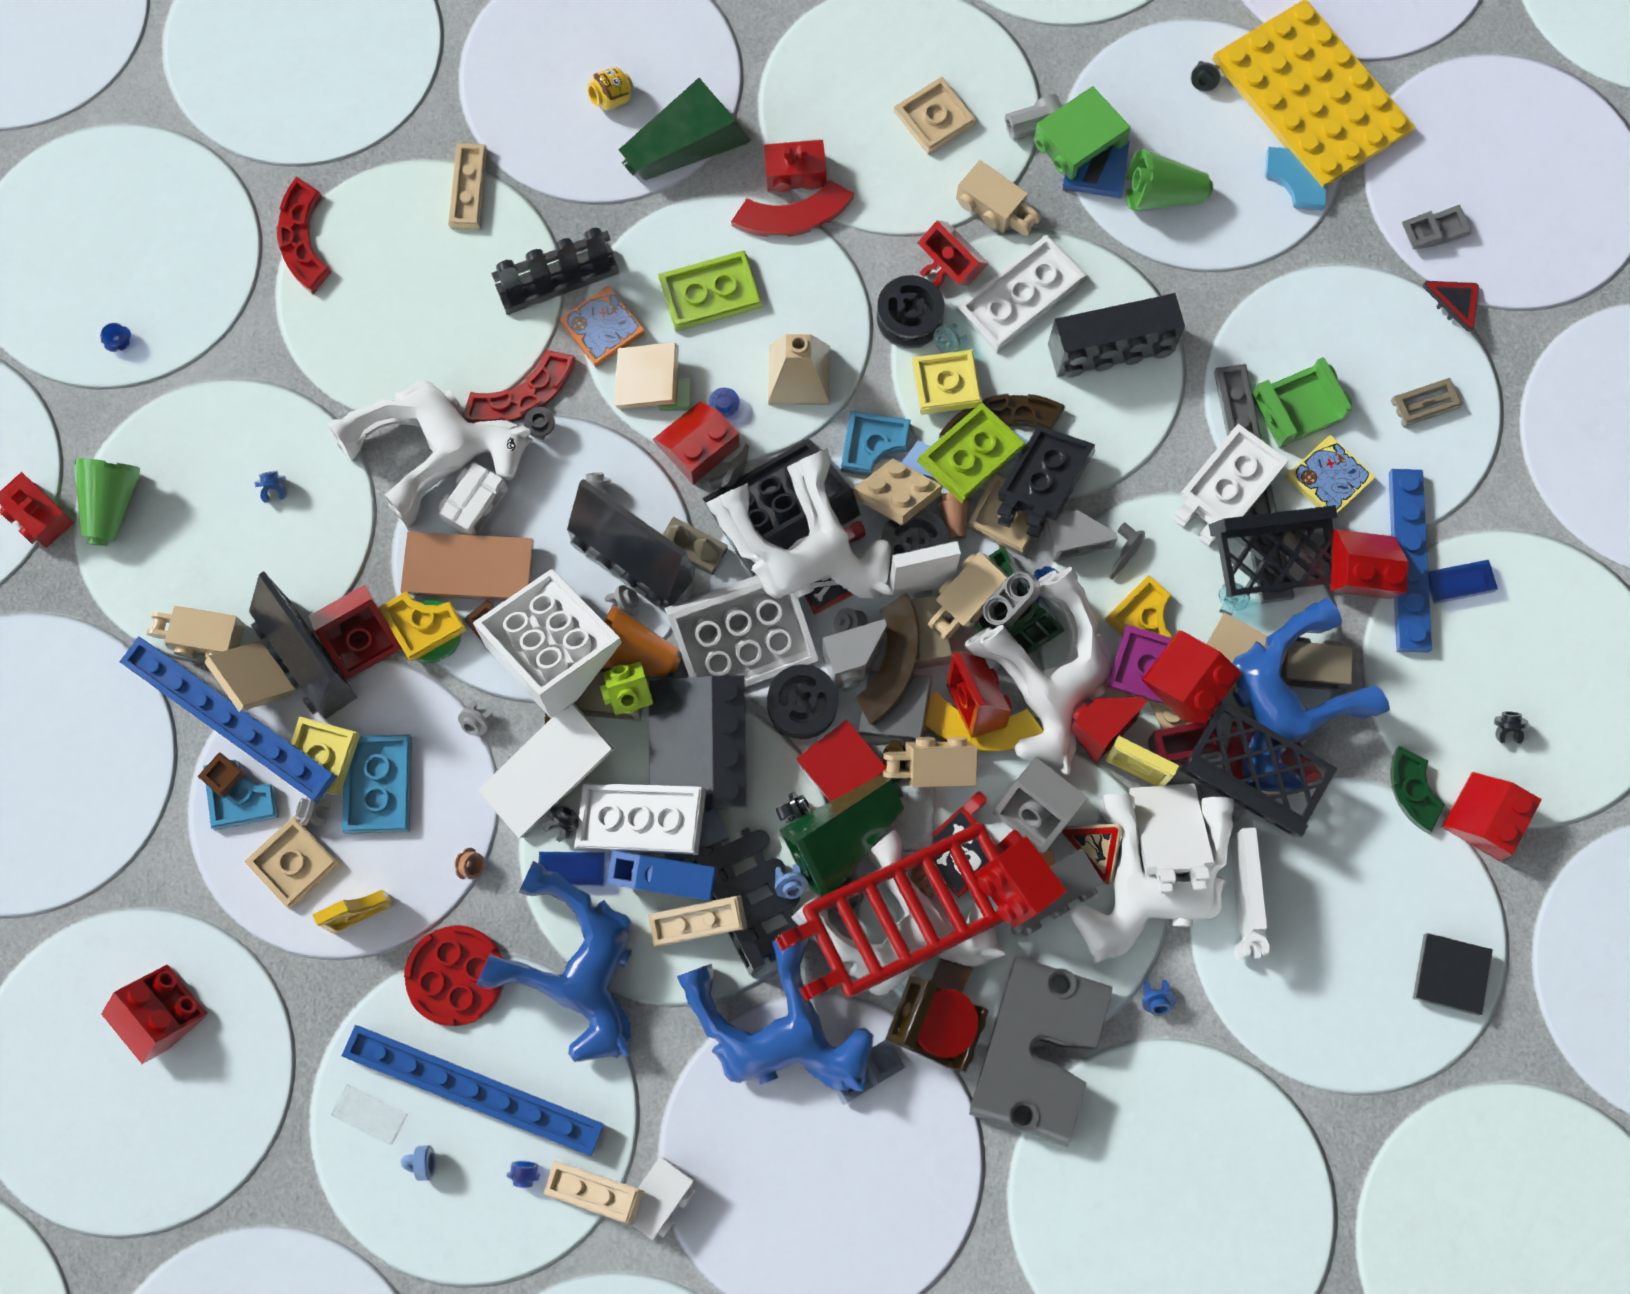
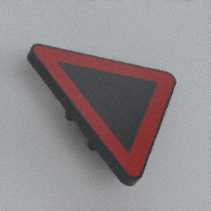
M1425 281L1422 286L1438 302L1436 308L1440 309L1443 307L1450 314L1447 316L1448 320L1454 318L1466 331H1472L1475 324L1479 285L1473 282Z

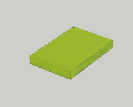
M745 250L658 274L675 332L762 308V301Z
M980 403L918 457L917 462L962 504L1017 456L1027 443L989 408Z

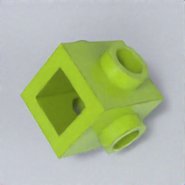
M641 661L629 665H617L611 670L603 672L606 685L600 686L605 705L612 703L615 715L633 713L639 708L653 704Z

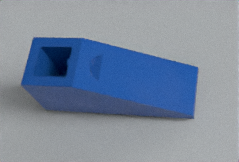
M612 851L607 884L712 901L717 867L634 852Z

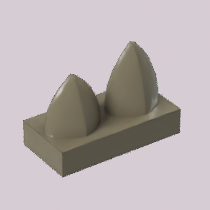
M672 517L662 534L687 552L689 563L712 575L728 550L727 544L675 517Z

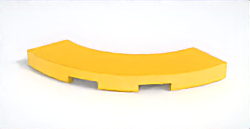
M938 691L930 696L925 728L938 738L946 741L951 736L966 737L967 741L977 747V752L1015 750V745L1020 739L1036 736L1043 732L1029 710L1025 709L1020 713L1010 716L1007 727L971 738L958 710L950 705Z

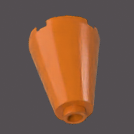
M612 605L605 623L620 637L622 642L602 668L612 669L617 665H629L641 661L645 675L666 678L668 673L675 674L681 660V656L676 655L678 648L619 607Z

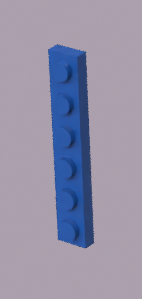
M1391 469L1388 473L1391 536L1396 538L1408 560L1407 593L1394 597L1396 652L1429 653L1432 650L1423 470Z

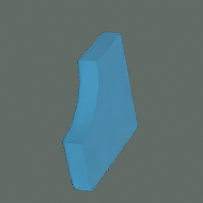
M1268 147L1266 152L1265 178L1277 181L1286 188L1292 198L1293 207L1323 210L1326 205V186L1322 187L1290 149Z
M850 411L841 472L870 476L875 465L883 457L892 453L906 452L911 420Z
M236 759L230 760L241 769L240 764ZM244 776L224 799L206 785L210 825L213 830L279 818L275 786L272 784H257Z

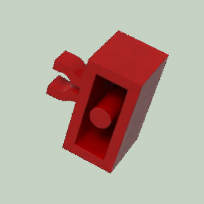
M823 139L764 144L767 191L783 193L791 189L800 188L815 190L823 187L827 182Z
M937 220L917 242L934 260L932 264L926 265L919 273L923 277H927L931 271L938 270L941 267L937 272L936 280L933 281L938 288L944 283L947 274L958 285L970 286L989 265L945 221Z
M20 472L0 490V505L2 506L0 514L11 524L17 521L22 526L18 531L31 544L38 541L47 548L74 523L23 472Z

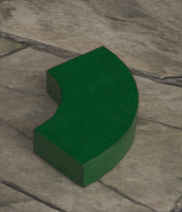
M1398 746L1393 754L1390 768V780L1394 797L1406 817L1420 830L1430 834L1445 804L1434 796L1428 786L1426 770L1429 761Z

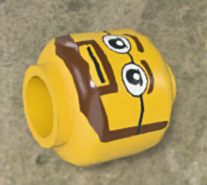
M611 67L592 74L590 83L587 85V92L591 102L604 111L627 104L633 90V82L630 76L618 67Z

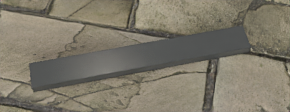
M1246 364L1215 368L1214 376L1227 436L1237 424H1240L1262 440ZM1271 484L1245 516L1277 512ZM1262 535L1259 536L1254 546L1266 555L1272 543ZM1277 548L1271 560L1283 568L1287 562L1286 554ZM1251 553L1255 572L1261 560ZM1267 565L1260 575L1269 585L1273 584L1278 576ZM1293 589L1259 593L1261 604L1292 600L1294 598Z

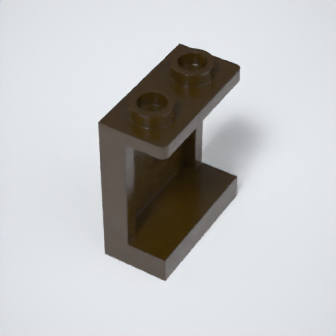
M909 976L885 1040L943 1067L965 1073L973 1060L974 1050L980 1034L985 1028L989 1010L985 1007L974 1005L978 1015V1031L973 1043L965 1052L955 1057L947 1058L932 1055L924 1051L917 1043V1039L935 992L940 988H938V984L928 979Z

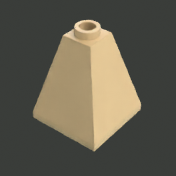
M786 334L769 345L768 404L829 405L830 345L812 334Z

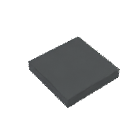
M869 670L866 688L879 671ZM915 674L902 695V700L884 719L874 726L869 724L862 711L858 732L861 735L909 740L924 737L933 678L931 676Z

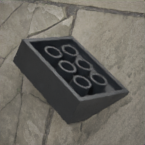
M808 438L741 476L733 486L720 488L703 498V501L707 506V502L720 495L748 484L750 494L748 515L755 530L767 542L788 550L797 540L809 536L810 530L807 517L796 496L787 467L820 450ZM830 464L825 480V490L831 508L840 524L844 525L860 516L861 513L853 489ZM711 513L714 519L716 520L717 524L719 525L716 515ZM722 530L739 559L752 576H755L756 573L751 570L755 563L751 559L741 557L731 538Z
M584 479L581 480L567 526L571 539L570 544L582 554L588 551L595 556V562L604 570L610 572L613 569L621 575L620 580L633 590L636 587L640 588L646 593L645 598L656 607L674 605L693 581L687 552Z
M265 571L258 574L249 613L255 622L250 625L261 640L264 638L269 640L272 646L268 651L278 665L284 662L289 669L285 676L296 690L301 687L307 695L302 700L313 715L318 712L327 719L358 697L290 599Z
M702 676L649 680V691L653 704L649 705V785L703 787L706 789L704 809L747 808L745 676Z

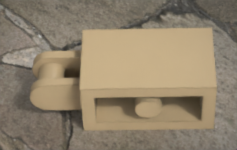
M981 160L976 163L958 184L956 200L960 206L966 211H973L980 216L983 222L990 228H997L1004 233L1010 226L1020 234L1028 236L1032 225L1038 224L1041 221L1040 215L1026 204L1028 193ZM1019 214L1023 217L1022 220L1017 217Z
M984 553L971 554L962 563L961 569L963 570L955 579H948L939 590L941 595L936 601L942 605V608L932 617L928 626L931 629L936 628L941 633L940 637L944 641L950 638L961 625L972 628L982 617L986 601L1009 577L1003 569ZM948 613L955 618L951 624L944 619Z
M174 605L172 614L152 612L151 618L154 620L152 627L147 629L146 634L154 638L165 639V643L174 649V654L193 658L194 654L205 655V659H207L209 655L240 647L245 624L235 615ZM166 623H169L168 630L164 631Z
M961 736L948 737L947 742H935L936 739L932 737H917L916 742H906L905 752L884 753V759L887 760V769L883 771V777L905 778V781L912 787L976 786L977 747L967 741L966 737ZM900 760H905V769H900Z

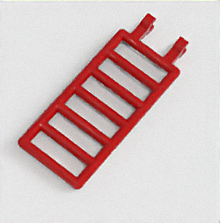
M976 823L804 905L803 914L807 922L782 933L775 940L782 952L809 937L815 936L832 970L831 973L806 984L800 989L805 1001L838 985L846 997H855L1005 922L1000 917L998 910H994L988 896L980 889L977 877L974 875L975 871L961 846L977 838L989 862L1000 855L985 825ZM948 851L983 916L968 925L934 861V858ZM919 865H922L955 929L954 932L940 939L905 873ZM892 878L927 943L926 946L912 953L877 885ZM862 892H865L898 957V960L883 967L848 899ZM835 905L869 971V974L855 981H852L819 915L820 912Z

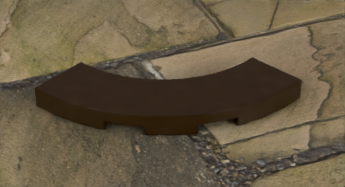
M1001 394L985 398L982 401L1007 426H1026L1035 429L1038 425L1053 429L1066 407L1055 400L1033 394H1028V396ZM975 408L963 409L955 415L940 432L939 439Z
M907 593L879 610L887 624L885 657L874 680L864 691L855 697L869 724L872 726L884 719L902 700V695L906 691L911 679L914 678L920 657V625L913 602Z

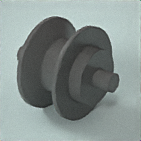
M852 608L841 609L834 619L835 634L868 624L867 616L860 610H853Z

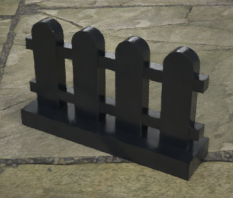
M598 227L591 228L584 233V239L573 243L570 238H564L556 242L554 245L555 250L543 253L542 249H534L525 255V261L514 264L513 260L499 262L496 265L497 271L491 274L494 282H499L495 284L506 315L620 274L612 247L609 243L605 244V242L611 241L608 231L602 232Z
M749 827L741 830V838L721 847L719 841L712 844V852L708 853L705 846L699 848L698 855L692 854L690 861L695 864L717 867L712 901L741 895L747 929L728 932V935L750 976L763 968L765 965L764 959L768 958L770 963L777 961L772 941H775L782 933L799 926L791 918L794 915L791 909L799 903L800 896L794 899H787L777 895L775 891V870L777 867H780L783 874L785 865L777 858L766 861L761 851L766 849L770 842L769 834L764 830L751 832ZM753 856L757 866L736 876L732 865ZM721 870H723L727 878V881L723 882L718 873ZM768 885L772 895L751 905L746 894ZM783 914L788 924L766 934L762 923ZM752 928L758 938L755 941H753L748 931Z

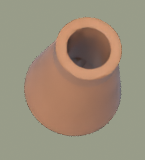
M951 493L942 494L941 502L938 505L943 521L949 530L950 539L966 538L969 500L961 504Z

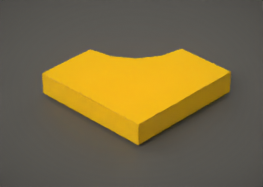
M1148 575L1105 618V621L1122 637L1126 625H1130L1173 638L1166 627L1164 619L1165 608L1172 595Z
M406 591L378 607L410 662L467 631L450 601L440 605H424L414 600Z
M380 890L358 899H343L312 914L317 926L335 934L392 907L393 902L388 893Z

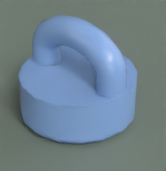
M430 1145L417 1146L414 1154L403 1156L400 1161L401 1166L406 1171L414 1173L417 1181H429L435 1174V1151Z

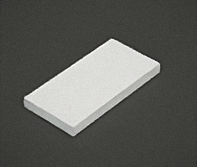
M1046 234L958 304L956 311L997 353L1085 282L1087 275Z
M572 703L552 717L477 791L518 838H523L549 813L551 808L558 805L615 748L576 704Z
M583 783L578 817L579 826L576 831L574 847L584 850L698 855L706 789L690 786Z

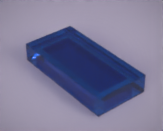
M1489 559L1428 571L1429 590L1434 604L1492 593L1498 589Z
M539 852L538 863L547 870L559 873L571 885L604 887L605 852Z

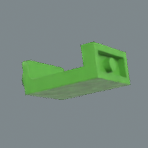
M1092 86L1036 123L1034 142L1040 152L1046 153L1053 160L1057 171L1065 174L1072 180L1076 177L1077 169L1111 145L1114 144L1117 149L1126 145L1131 126Z
M1324 357L1317 359L1312 367L1272 384L1269 379L1257 384L1252 393L1254 403L1279 448L1344 421L1352 411V401L1349 394L1342 390L1337 381V373L1334 367L1330 364L1328 365Z

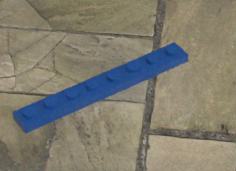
M140 636L137 637L119 661L312 801L318 803L337 776L246 711L239 712L231 700Z
M356 1024L341 1055L344 1058L591 1157L605 1126L602 1122Z

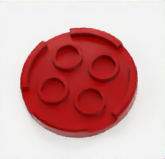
M448 926L428 933L414 946L405 965V986L411 1001L410 1003L419 1014L436 1024L457 1027L476 1022L493 1009L503 992L504 985L491 989L476 985L489 955L492 954L503 959L501 952L488 936L468 926Z

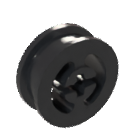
M906 275L893 279L885 285L878 297L876 320L881 334L890 343L902 348H918L930 343L935 339L942 327L945 309L943 295L934 283L920 276ZM925 304L930 308L931 314L925 313ZM890 310L896 311V321L890 315Z
M922 509L903 525L892 519L888 520L883 528L881 540H885L890 544V573L893 555L912 551L913 527L919 528L918 550L950 543L949 530L938 515L929 510ZM907 529L902 536H898L900 532ZM925 530L929 531L934 538H930Z
M806 664L790 666L782 670L770 684L767 695L768 715L773 725L782 734L799 740L815 738L824 733L835 719L838 707V691L831 677L818 667ZM797 682L813 684L814 687L804 684L798 685L797 694L802 700L809 699L808 709L812 714L816 711L817 700L819 698L824 699L826 702L824 712L811 722L799 723L791 720L790 718L792 717L807 719L808 711L802 704L796 706L797 695L793 690L789 693L788 704L786 706L780 705V695L789 685Z

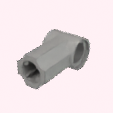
M1046 95L1037 100L1033 106L1007 113L1005 115V122L1009 137L1014 141L1035 134L1036 123L1062 107L1058 95Z

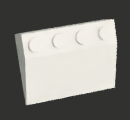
M552 569L473 622L485 647L550 718L578 700L622 642L620 637Z
M757 575L664 608L689 677L744 675L747 687L775 677L782 670L790 666L808 665L819 661L799 599L795 597L794 593L787 596L784 595L782 598L769 596Z

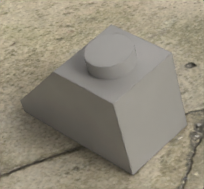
M1062 509L1056 521L1047 518L1044 525L1052 561L1113 549L1118 540L1116 532L1078 510L1068 512V509Z

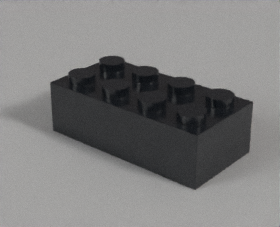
M1175 293L1055 318L1048 341V348L1056 376L1066 375V377L1072 378L1088 370L1105 371L1116 364L1125 363L1126 365H1133L1148 357L1165 358L1175 352L1185 329V323Z

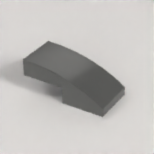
M1460 204L1435 214L1431 210L1402 221L1403 228L1413 250L1448 243L1466 237L1471 233L1470 226Z

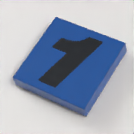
M1130 140L1120 149H1117L1114 144L1080 166L1074 179L1070 180L1064 174L1062 189L1121 198Z

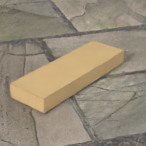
M456 144L448 221L450 229L480 230L488 152L486 144Z
M741 895L648 914L654 947L747 929Z
M554 1160L543 1194L633 1225L644 1190Z

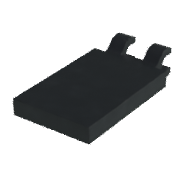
M1038 425L998 492V500L1003 502L997 511V514L1001 515L998 524L1010 528L1015 519L1016 512H1021L1029 515L1026 521V525H1029L1026 534L1039 538L1046 519L1049 518L1056 521L1095 453V444Z

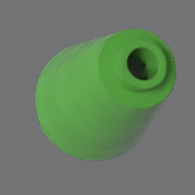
M1141 149V151H1137L1130 162L1126 179L1132 180L1131 190L1125 189V197L1129 209L1136 211L1201 204L1205 202L1206 198L1211 196L1213 181L1210 180L1206 172L1148 149Z
M77 458L75 460L74 472L81 536L88 538L87 544L107 546L108 541H115L139 479L140 468L118 462L113 464L106 463L105 460Z

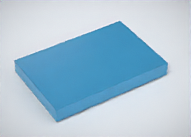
M410 734L360 736L343 785L342 832L344 834L410 832L412 736Z

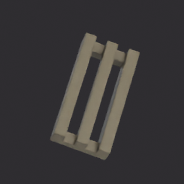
M1451 378L1396 395L1391 399L1393 406L1396 405L1397 415L1402 418L1401 424L1403 427L1459 409L1463 405ZM1445 388L1448 391L1446 393L1405 406L1404 402ZM1452 399L1451 402L1409 415L1410 412Z

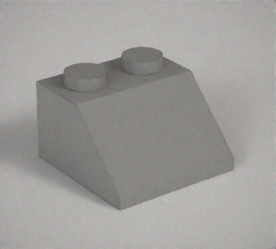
M885 619L823 638L822 655L829 676L837 689L842 688V691H848L861 685L860 682L865 680L885 642L887 628Z
M1035 757L1016 779L992 814L1012 830H1017L1022 835V838L1027 835L1035 848L1043 853L1047 851L1088 797L1057 774L1050 766Z

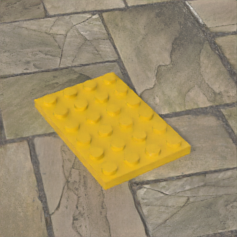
M1307 0L1298 2L1215 52L1212 61L1219 65L1222 73L1283 146L1291 150L1322 187H1327L1411 134L1415 128L1414 124Z

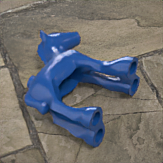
M1328 598L1318 603L1314 602L1303 612L1292 616L1280 629L1266 637L1265 647L1260 642L1255 641L1248 652L1237 656L1232 662L1242 672L1236 681L1237 689L1233 691L1237 704L1241 708L1248 706L1257 722L1295 744L1308 739L1327 722L1343 714L1366 719L1371 716L1381 715L1390 710L1389 702L1383 691L1374 684L1367 688H1359L1351 693L1338 695L1314 708L1307 709L1304 707L1299 695L1281 677L1287 650L1298 637L1305 633L1320 634L1342 625L1340 612L1336 605ZM1255 732L1252 740L1249 742L1250 752L1267 748L1262 733ZM1271 739L1273 747L1281 745ZM1286 747L1274 750L1279 769L1288 767L1281 760V755L1287 749ZM1269 752L1252 756L1257 775L1274 771ZM1243 758L1241 761L1242 775L1248 778L1251 777L1247 759ZM1290 770L1281 773L1286 792L1302 788L1300 777L1296 772ZM1275 774L1258 779L1261 791L1280 792ZM1252 780L1245 782L1254 788Z
M533 860L519 893L527 896L549 894L565 902L576 914L584 942L568 961L564 973L560 975L547 973L527 964L501 959L490 954L476 985L491 989L509 983H521L541 991L559 1005L585 1016L590 1022L589 1028L574 1040L568 1049V1055L574 1062L605 1057L618 1058L620 1055L630 1056L628 1042L631 1038V1023L628 1020L629 1017L621 1008V1004L610 993L608 987L617 967L625 968L632 953V949L626 947L630 939V933L633 932L632 922L627 915L614 911L605 900L599 902L595 908L592 905L590 894L571 885L559 873L547 870L543 865Z
M807 939L782 952L776 940L772 941L777 958L779 977L787 998L788 1015L774 1020L755 1034L728 1023L718 1012L711 996L714 981L712 963L677 976L681 987L685 990L687 1003L699 1018L706 1036L719 1042L711 1052L721 1062L724 1075L729 1081L741 1083L742 1081L757 1078L759 1085L777 1079L776 1071L799 1063L815 1078H818L819 1081L833 1090L847 1091L852 1088L855 1091L864 1092L866 1088L864 1081L867 1079L866 1072L874 1035L867 1028H857L839 1047H833L828 1042L819 1014L810 1000L805 1001L800 991L804 987L800 965L808 944Z

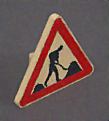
M1119 824L1066 826L1062 834L1076 850L1083 848L1104 884L1110 885L1114 879L1122 827Z

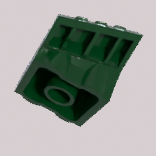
M1004 546L989 555L1009 576L1016 572H1023ZM1027 579L1021 580L1017 585L1019 596H1025L1030 590V584ZM1040 596L1015 623L1005 627L1010 635L1022 646L1027 655L1065 631L1060 620L1052 613L1048 604ZM1000 603L995 608L994 613L998 620L1004 619L1007 615L1008 609L1005 603ZM984 614L974 624L978 632L985 628L995 629L998 627L989 623L985 619Z

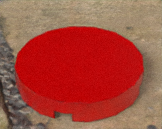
M939 989L935 992L917 1039V1043L924 1051L941 1058L955 1057L966 1051L973 1043L978 1031V1015L972 1001L965 994L954 989Z

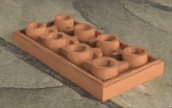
M407 532L400 592L402 594L407 591L409 595L505 601L530 584L534 540L533 538Z

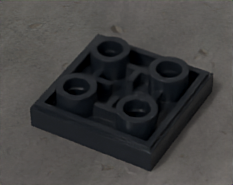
M1425 933L1422 940L1413 999L1478 1016L1482 1015L1493 949Z

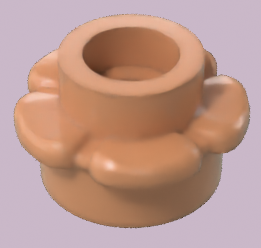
M465 848L463 853H459L456 856L454 866L457 877L463 880L465 878L470 880L478 878L483 873L485 868L484 857L480 853H476L474 848Z

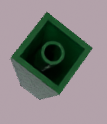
M699 77L618 150L625 158L621 163L632 176L638 173L644 180H648L743 146L751 141V139Z
M879 775L779 829L795 864L800 867V873L805 875L810 890L816 894L820 893L821 896L837 890L904 810L900 799L903 797V792L896 780Z

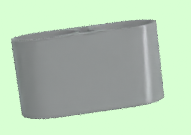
M1024 572L1013 573L984 604L983 614L985 619L993 625L1011 626L1040 595V582L1030 574ZM1027 579L1030 584V590L1025 596H1019L1017 585L1021 580ZM1000 603H1005L1008 609L1007 615L1004 619L998 620L995 617V608Z

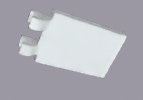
M1237 424L1181 492L1180 497L1186 502L1176 512V517L1173 521L1184 527L1193 514H1197L1208 523L1198 539L1209 546L1216 538V536L1211 537L1209 524L1224 518L1245 516L1287 465L1289 460L1243 426Z
M958 541L893 555L889 583L890 589L893 591L892 597L902 596L907 593L911 599H915L914 593L932 590V596L941 595L939 590L948 579H955L961 555Z
M1195 783L1130 788L1129 795L1135 796L1139 846L1146 875L1156 874L1160 894L1174 893L1175 873L1184 872L1190 873L1194 892L1207 891L1206 881L1210 880L1209 871L1213 870L1214 859Z
M1243 828L1229 839L1239 935L1242 937L1234 950L1237 960L1251 955L1250 947L1253 949L1254 959H1259L1262 955L1269 954L1270 945L1266 939L1265 932L1268 928L1256 828Z

